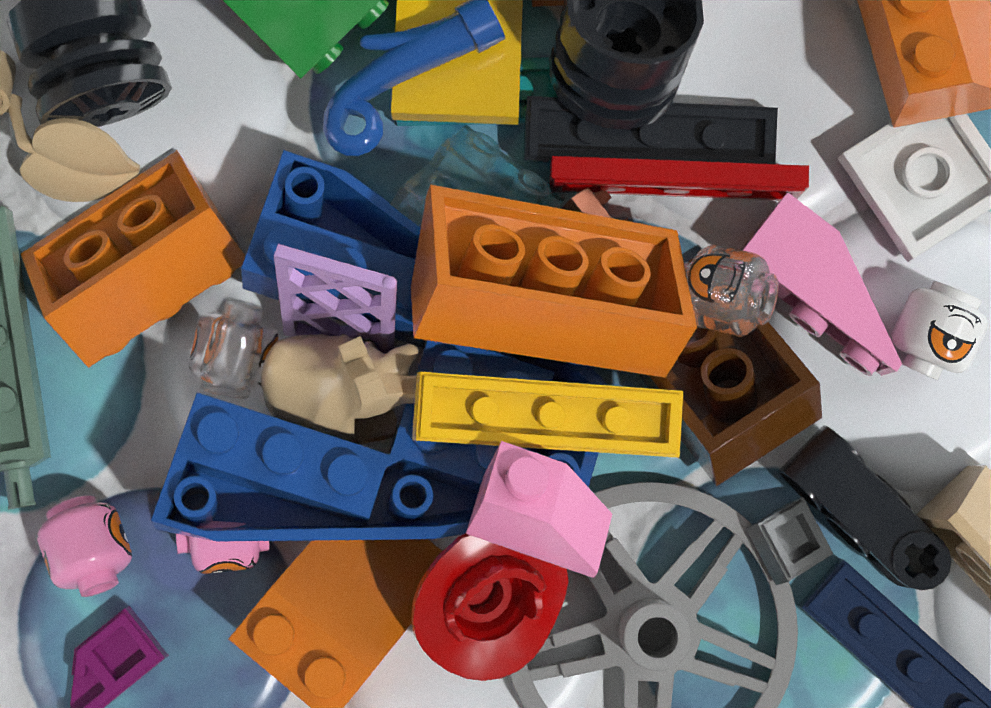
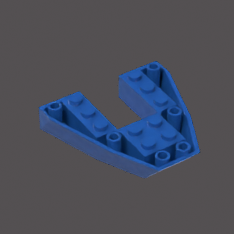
M283 150L241 268L243 289L279 300L274 254L278 244L394 277L397 281L395 339L423 348L414 374L415 376L417 372L608 385L588 365L414 338L411 283L421 225L347 171ZM295 268L305 276L314 275L311 272ZM362 287L372 295H381V292ZM336 289L327 290L340 300L349 299ZM302 293L296 294L297 297L307 304L315 303ZM371 313L361 314L372 322H380ZM330 317V318H333V319L342 321V320L339 319L338 317ZM197 392L151 522L156 530L216 542L438 539L463 535L467 531L483 476L498 446L412 440L415 403H405L389 454ZM523 448L566 463L589 488L599 452ZM212 521L245 523V525L238 527L197 528L207 525Z

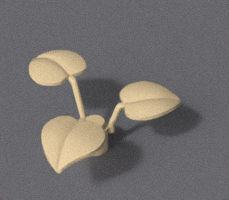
M0 50V116L5 112L9 113L17 145L23 151L28 152L21 163L20 174L31 187L53 199L66 202H88L107 197L138 176L140 165L131 160L109 134L86 121L70 118L52 119L38 126L34 131L33 139L30 138L26 132L21 113L23 99L18 95L12 94L16 76L15 62L7 53Z

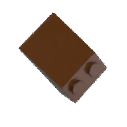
M708 249L684 263L687 280L692 264L699 257L711 254ZM720 263L712 278L711 300H713L716 292L722 286L732 280ZM689 287L697 324L695 332L666 378L639 374V376L649 389L683 391L681 441L713 483L718 486L822 418L820 382L763 315L754 329H752V321L758 320L761 315L760 311L753 318L756 309L735 295L734 302L751 321L742 325L722 324L715 319L712 313V303L698 298Z

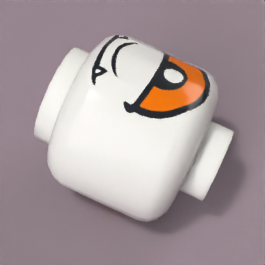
M933 281L930 289L917 288L909 294L891 334L892 343L898 349L907 353L902 365L935 380L939 379L943 369L953 373L967 371L989 325L987 317L978 310L982 301L966 292L938 281Z

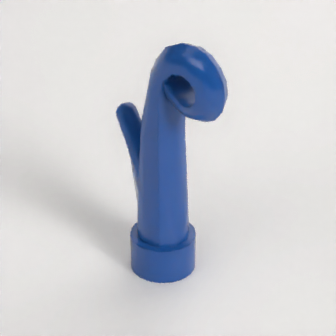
M468 0L455 7V13L435 22L400 32L363 35L360 38V46L362 48L388 52L373 60L349 78L331 97L324 111L323 131L327 142L333 149L346 156H360L370 152L379 144L383 136V122L380 114L367 102L368 100L406 80L476 50L478 53H481L505 40L503 29L487 0ZM349 115L358 116L366 121L363 132L357 135L345 133L344 126Z

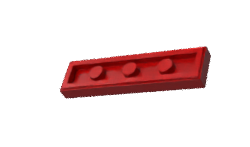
M552 156L549 190L561 193H580L589 187L593 193L603 190L614 195L780 201L787 193L798 199L809 188V165Z

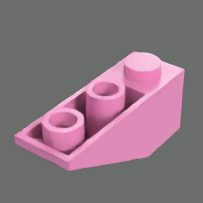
M787 193L774 206L732 262L737 266L743 264V262L746 264L742 280L754 286L759 295L765 293L768 286L767 298H770L774 293L793 308L789 316L800 327L817 337H820L825 332L844 348L840 352L841 357L863 374L872 376L876 371L883 376L897 372L902 362L840 232L791 194ZM747 278H750V279L754 280V281L757 283V285H758V287H759V290H758L757 286H756L751 280H749V279H747Z

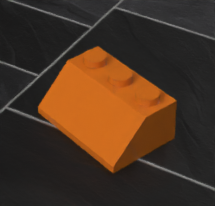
M857 0L893 128L991 109L990 0Z
M178 150L20 253L44 319L88 368L104 357L120 352L131 339L158 321L172 317L185 303L209 287L221 284L229 279L235 270L243 265L246 256L232 230Z

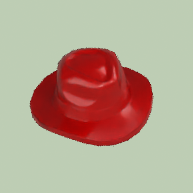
M466 533L460 535L436 557L420 580L413 597L411 615L413 634L430 659L450 673L465 679L479 681L504 678L519 671L534 659L547 640L566 596L569 582L567 569Z

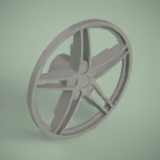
M631 483L595 492L594 494L607 509L635 502L672 503L703 513L714 519V521L695 542H692L656 583H651L646 579L619 540L614 538L608 530L605 547L627 576L630 583L614 593L600 569H598V573L594 578L588 576L604 603L607 614L603 618L552 634L539 650V652H543L600 634L604 652L529 669L526 664L519 671L510 674L513 686L524 708H548L539 695L533 681L562 675L563 678L612 667H620L624 671V708H638V681L656 682L654 708H671L674 674L679 670H684L733 687L738 685L760 692L762 694L753 708H777L788 687L794 668L798 637L797 613L789 582L779 585L774 583L746 528L752 524L740 513L718 499L679 485ZM726 527L733 534L708 566L689 595H685L674 584L700 556L719 531ZM742 544L748 548L760 565L773 596L777 617L775 658L749 647L748 644L699 623L697 620L698 611L727 572V565ZM701 639L771 669L768 681L695 658Z

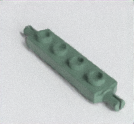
M0 206V472L4 473L9 510L36 505L30 467H35L46 459L51 458L13 211Z

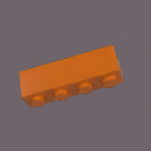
M430 184L426 194L411 283L414 338L666 378L697 328L677 230Z

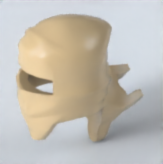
M310 334L281 339L270 349L262 368L261 385L265 405L275 418L352 443L362 444L392 438L397 430V418L393 409L401 404L415 403L416 376L408 375L412 362L418 356V347L409 343L384 354L377 349L373 342L366 341L363 343L360 336L353 339L345 334L340 336Z

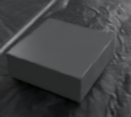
M804 497L790 501L746 528L776 585L791 581L833 554Z

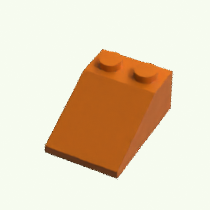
M429 539L311 541L270 587L229 637V640L310 708H344L412 624L413 597L425 572L442 550Z

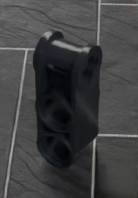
M823 425L779 469L780 475L799 496L804 497L808 504L820 511L841 538L857 552L865 556L895 585L922 591L933 589L943 583L950 573L952 560L950 551L944 541L912 511L906 500L887 481L874 473L865 464L861 456L845 439L828 426ZM906 548L924 550L918 559L924 567L922 572L905 571L910 562L909 557L904 553Z

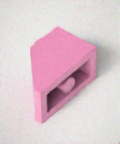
M501 441L483 476L466 534L594 578L598 573L612 513L566 463Z

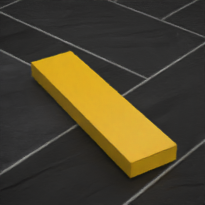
M417 372L412 440L499 446L501 441L523 448L679 458L683 391Z

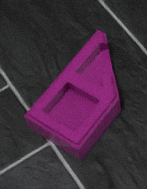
M130 606L121 610L74 649L71 674L74 677L70 708H106L169 656Z

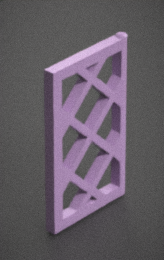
M278 244L274 254L284 335L291 337L310 334L329 336L345 334L353 339L360 336L362 340H372L376 343L377 349L384 354L394 349L397 281L394 277ZM295 268L311 272L314 275L305 276ZM362 287L381 292V295H372ZM336 289L349 299L340 300L327 290ZM302 293L315 303L307 304L297 297L296 294ZM371 313L380 322H372L361 314ZM328 317H338L348 325L340 326ZM305 320L312 326L300 323L299 321Z

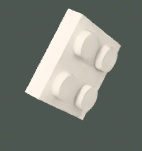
M967 114L893 128L891 122L838 157V160L907 262L991 209V149Z

